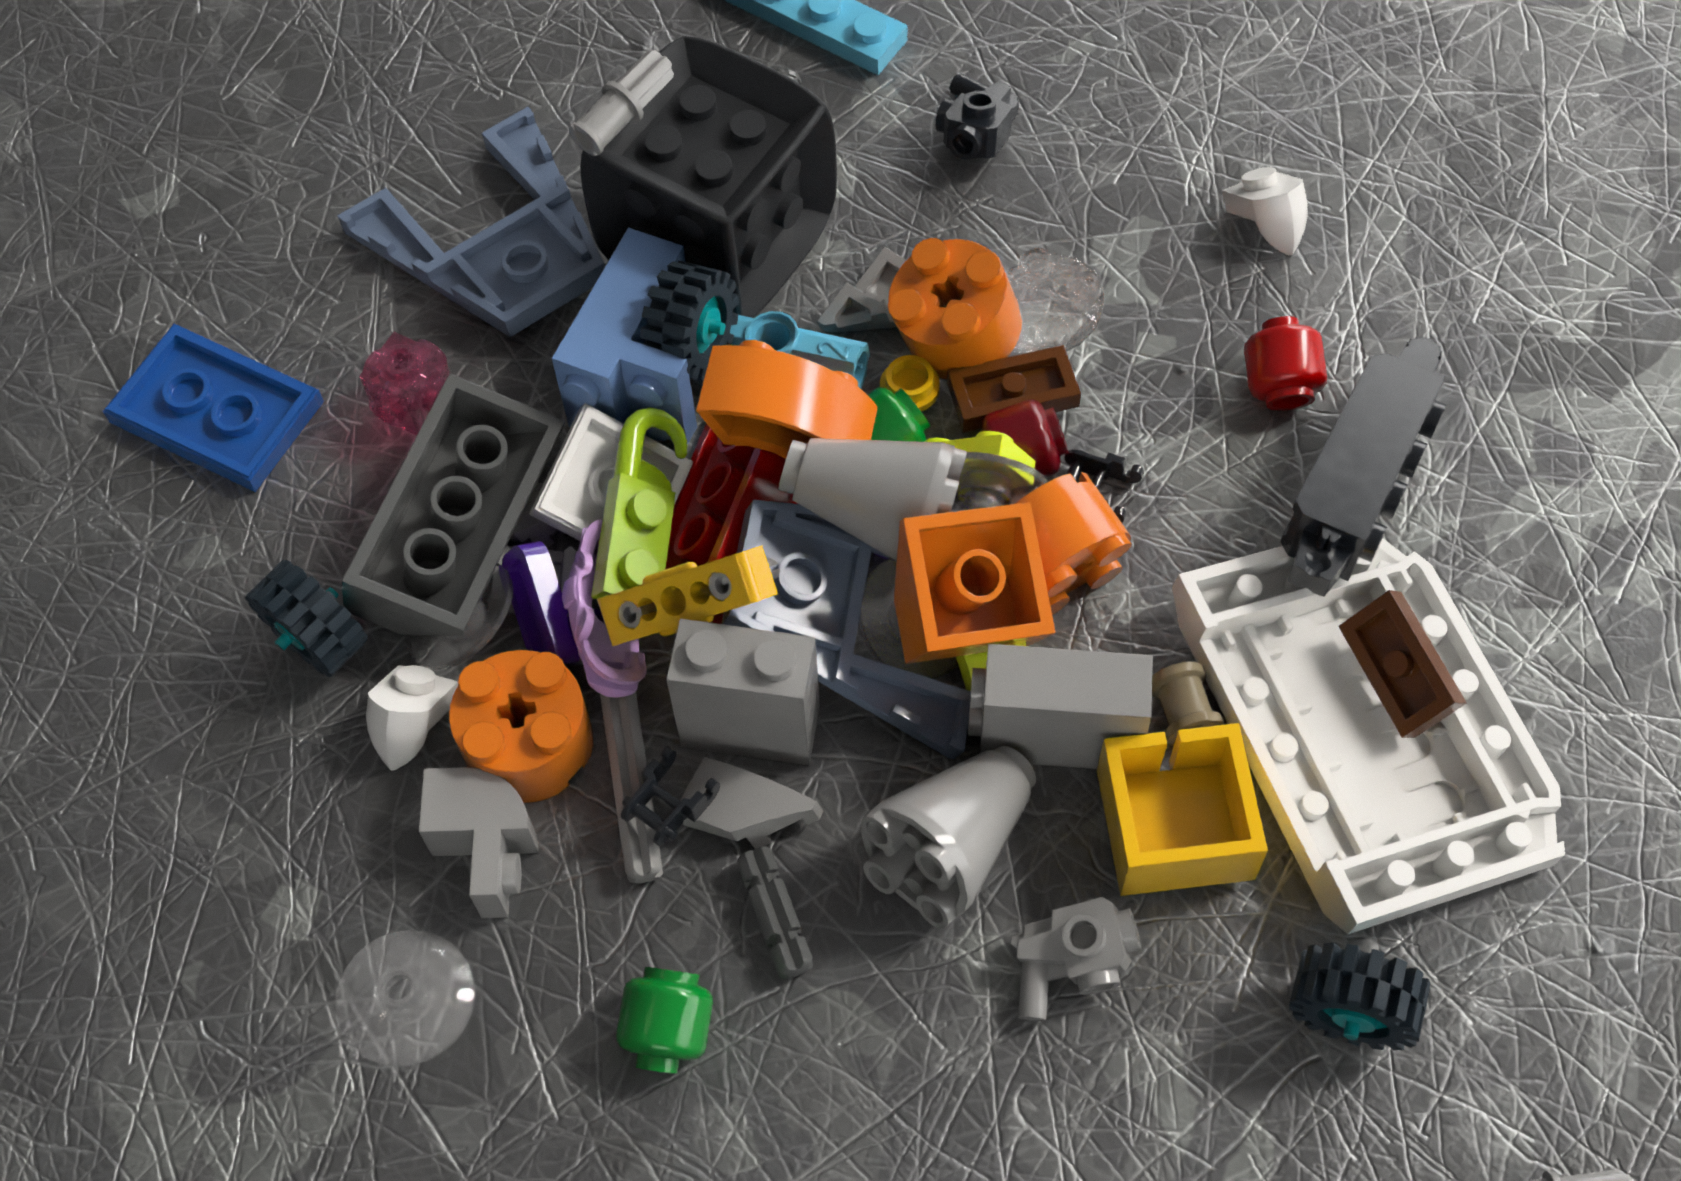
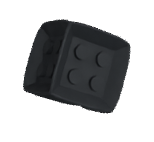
M682 36L659 51L662 56H666L672 63L671 69L674 75L665 87L642 109L643 118L637 123L629 122L604 147V151L600 155L592 156L584 150L582 151L580 175L591 231L598 248L608 260L628 228L682 245L686 262L724 271L731 275L729 279L734 280L737 286L733 294H737L739 304L733 308V313L754 318L779 292L811 251L822 234L833 209L837 192V161L832 117L825 103L797 81L718 43L697 37Z

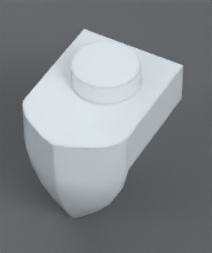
M1263 167L1245 173L1241 177V183L1222 190L1227 212L1255 221L1261 235L1273 248L1288 256L1294 254L1304 234L1308 217L1307 197L1303 179L1276 172V169L1273 167Z
M398 665L368 692L366 712L368 733L376 752L391 771L406 765L418 754L425 743L428 731L450 710V704L458 686V681L437 676L431 669L423 666Z

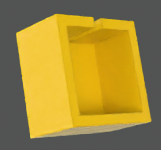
M1239 723L1178 730L1169 760L1170 770L1160 771L1167 747L1165 732L1106 738L1103 740L1097 776L1120 896L1256 879L1268 848Z

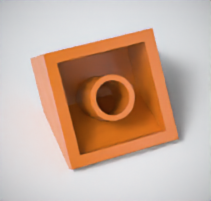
M1031 502L908 517L900 520L894 603L905 664L984 653L988 651V644L1030 646L1056 633Z

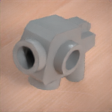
M1099 897L1053 910L1051 918L1025 924L1023 934L1012 936L1011 945L1018 949L1017 959L1022 962L1018 1018L1031 1021H1046L1049 981L1068 976L1074 984H1078L1081 995L1101 993L1120 986L1119 973L1126 972L1132 962L1129 952L1142 949L1131 909L1118 911L1112 902Z

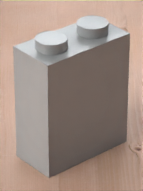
M680 619L666 681L681 747L809 765L820 711L815 637Z
M988 644L986 669L973 668L968 736L981 737L980 753L986 750H995L999 746H1008L1020 752L1030 764L1097 769L1104 739L1147 734L1152 712L1153 655Z

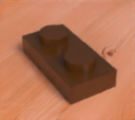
M1064 345L947 371L948 389L963 433L982 429V422L987 414L1028 399L1040 402L1044 410L1054 407L1055 412L1080 406L1081 391Z
M1388 590L1338 626L1402 738L1417 737L1467 704L1402 592Z

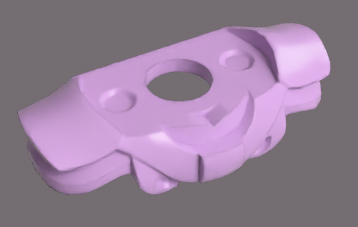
M599 519L592 522L588 528L582 529L579 548L570 570L569 579L564 582L562 600L564 609H568L573 637L578 654L584 665L588 684L603 696L617 698L630 696L635 693L639 682L646 675V662L644 653L639 652V638L612 646L605 623L596 617L592 608L593 598H591L603 520Z

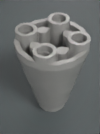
M810 438L808 444L793 440L783 467L779 490L792 493V500L897 562L900 520L908 517L951 512L967 451L943 442Z
M999 746L995 750L981 752L880 802L864 815L861 820V835L865 851L869 856V859L863 865L864 873L868 880L882 893H897L910 905L918 909L921 915L933 926L938 928L948 926L957 916L963 914L973 904L1031 796V789L1036 783L1033 767L1017 750L1008 746Z

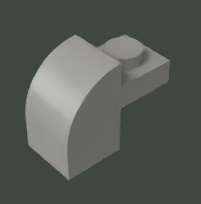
M478 768L424 769L419 833L432 856L472 855L469 896L480 917L508 918L510 894H519L521 889L522 869L519 854L538 853L537 835L520 795L502 777L487 773Z

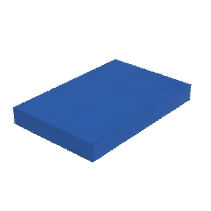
M173 324L103 410V413L109 423L256 492L323 404L324 400L318 389L179 325Z

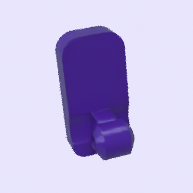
M541 541L514 546L502 558V573L526 649L536 652H551L558 655L564 665L569 668L580 660V656L573 637L569 616L567 617L568 610L564 609L562 591L549 551ZM593 608L596 617L605 623L601 610Z

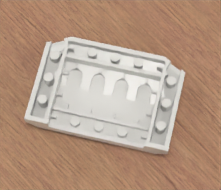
M1382 539L1373 561L1369 562L1359 558L1349 581L1339 578L1325 597L1314 594L1305 587H1298L1288 582L1294 558L1287 555L1283 546L1178 575L1172 589L1179 628L1196 662L1203 665L1207 675L1206 681L1227 723H1239L1248 765L1323 914L1345 933L1351 934L1552 867L1565 855L1564 841L1557 843L1555 813L1561 808L1560 786L1435 569L1415 551L1405 556L1385 539ZM1388 590L1402 592L1467 704L1415 738H1402L1338 627Z

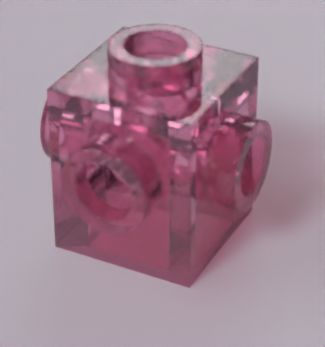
M393 332L381 349L371 353L359 377L370 401L369 408L375 416L389 425L397 426L417 436L450 370L445 354L436 345L424 339L414 341L397 332Z

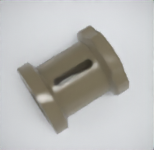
M1195 661L1181 662L1163 668L1152 675V696L1159 698L1169 724L1165 729V736L1170 746H1174L1178 730L1225 725L1220 713L1212 711L1202 684L1207 675L1201 663Z

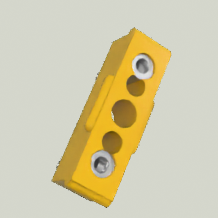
M761 545L697 566L694 562H687L644 577L642 585L597 599L612 646L658 632L664 637L677 634L680 619L711 623L714 619L713 615L752 604L778 594L774 580L779 576L780 568L770 571L769 568L777 565V561L773 558H766L763 546Z

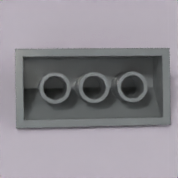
M449 373L342 579L343 606L352 615L401 635L463 636L564 428L565 421Z

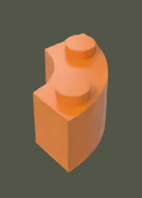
M745 340L739 345L712 346L696 411L724 445L750 446L773 452L786 459L793 440L808 444L810 438L871 440L878 406L858 387V381L848 373L832 371L810 360L776 351L769 344L762 341Z

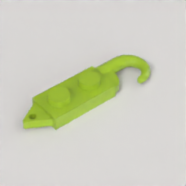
M652 407L636 410L625 420L620 431L614 475L612 479L608 480L591 598L597 600L642 585L644 577L663 571L666 568L676 492L672 491L671 483L664 473L654 465L642 460L645 434L650 428H659L670 436L677 458L684 459L687 456V439L684 430L678 421L664 410Z

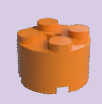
M928 238L922 240L914 247L911 257L899 268L891 283L888 310L910 353L927 360L932 368L935 369L939 378L947 379L948 370L976 366L988 361L1006 358L1018 342L1022 329V318L1018 301L1000 258L996 253L979 243L963 239L942 241L938 238Z
M1081 472L1078 483L1071 473L1057 477L1036 488L1015 503L1031 502L1052 615L1068 604L1070 598L1067 593L1086 582L1091 589H1097L1110 582L1122 571L1123 567L1117 559L1130 549L1131 535L1087 473Z
M514 650L496 654L484 661L470 663L462 670L459 675V685L453 694L450 704L449 721L452 735L467 768H478L487 773L502 777L515 788L523 803L551 798L570 785L569 780L578 772L581 766L584 769L591 756L593 730L580 686L560 657L551 652Z

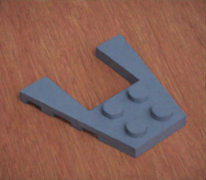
M529 107L522 109L482 132V137L486 149L525 189L534 201L444 253L387 188L337 215L343 231L348 236L509 337L594 287L605 268L601 255L581 213L577 211L563 175H560L551 150L544 135H541L534 114Z
M753 500L745 510L736 554L762 545L766 558H773L778 563L769 567L770 571L780 568L779 576L774 580L778 594L724 612L721 624L815 637L818 682L948 758L955 759L963 753L969 723L971 691L853 654L871 552L889 557L800 504Z

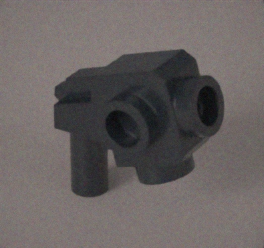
M958 73L953 77L949 87L950 92L958 98L956 100L945 98L941 102L936 116V130L944 133V145L960 159H987L995 157L1011 136L1012 122L1018 115V96L1011 94V87L1000 81L988 87L962 73Z

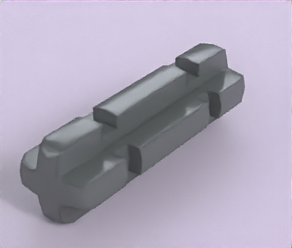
M759 847L743 853L738 857L739 871L745 887L750 889L748 891L749 898L767 946H773L770 951L778 976L782 979H789L806 973L813 967L812 954L805 937L799 936L802 934L801 926L784 881L778 878L780 876L779 868L772 850L768 847Z

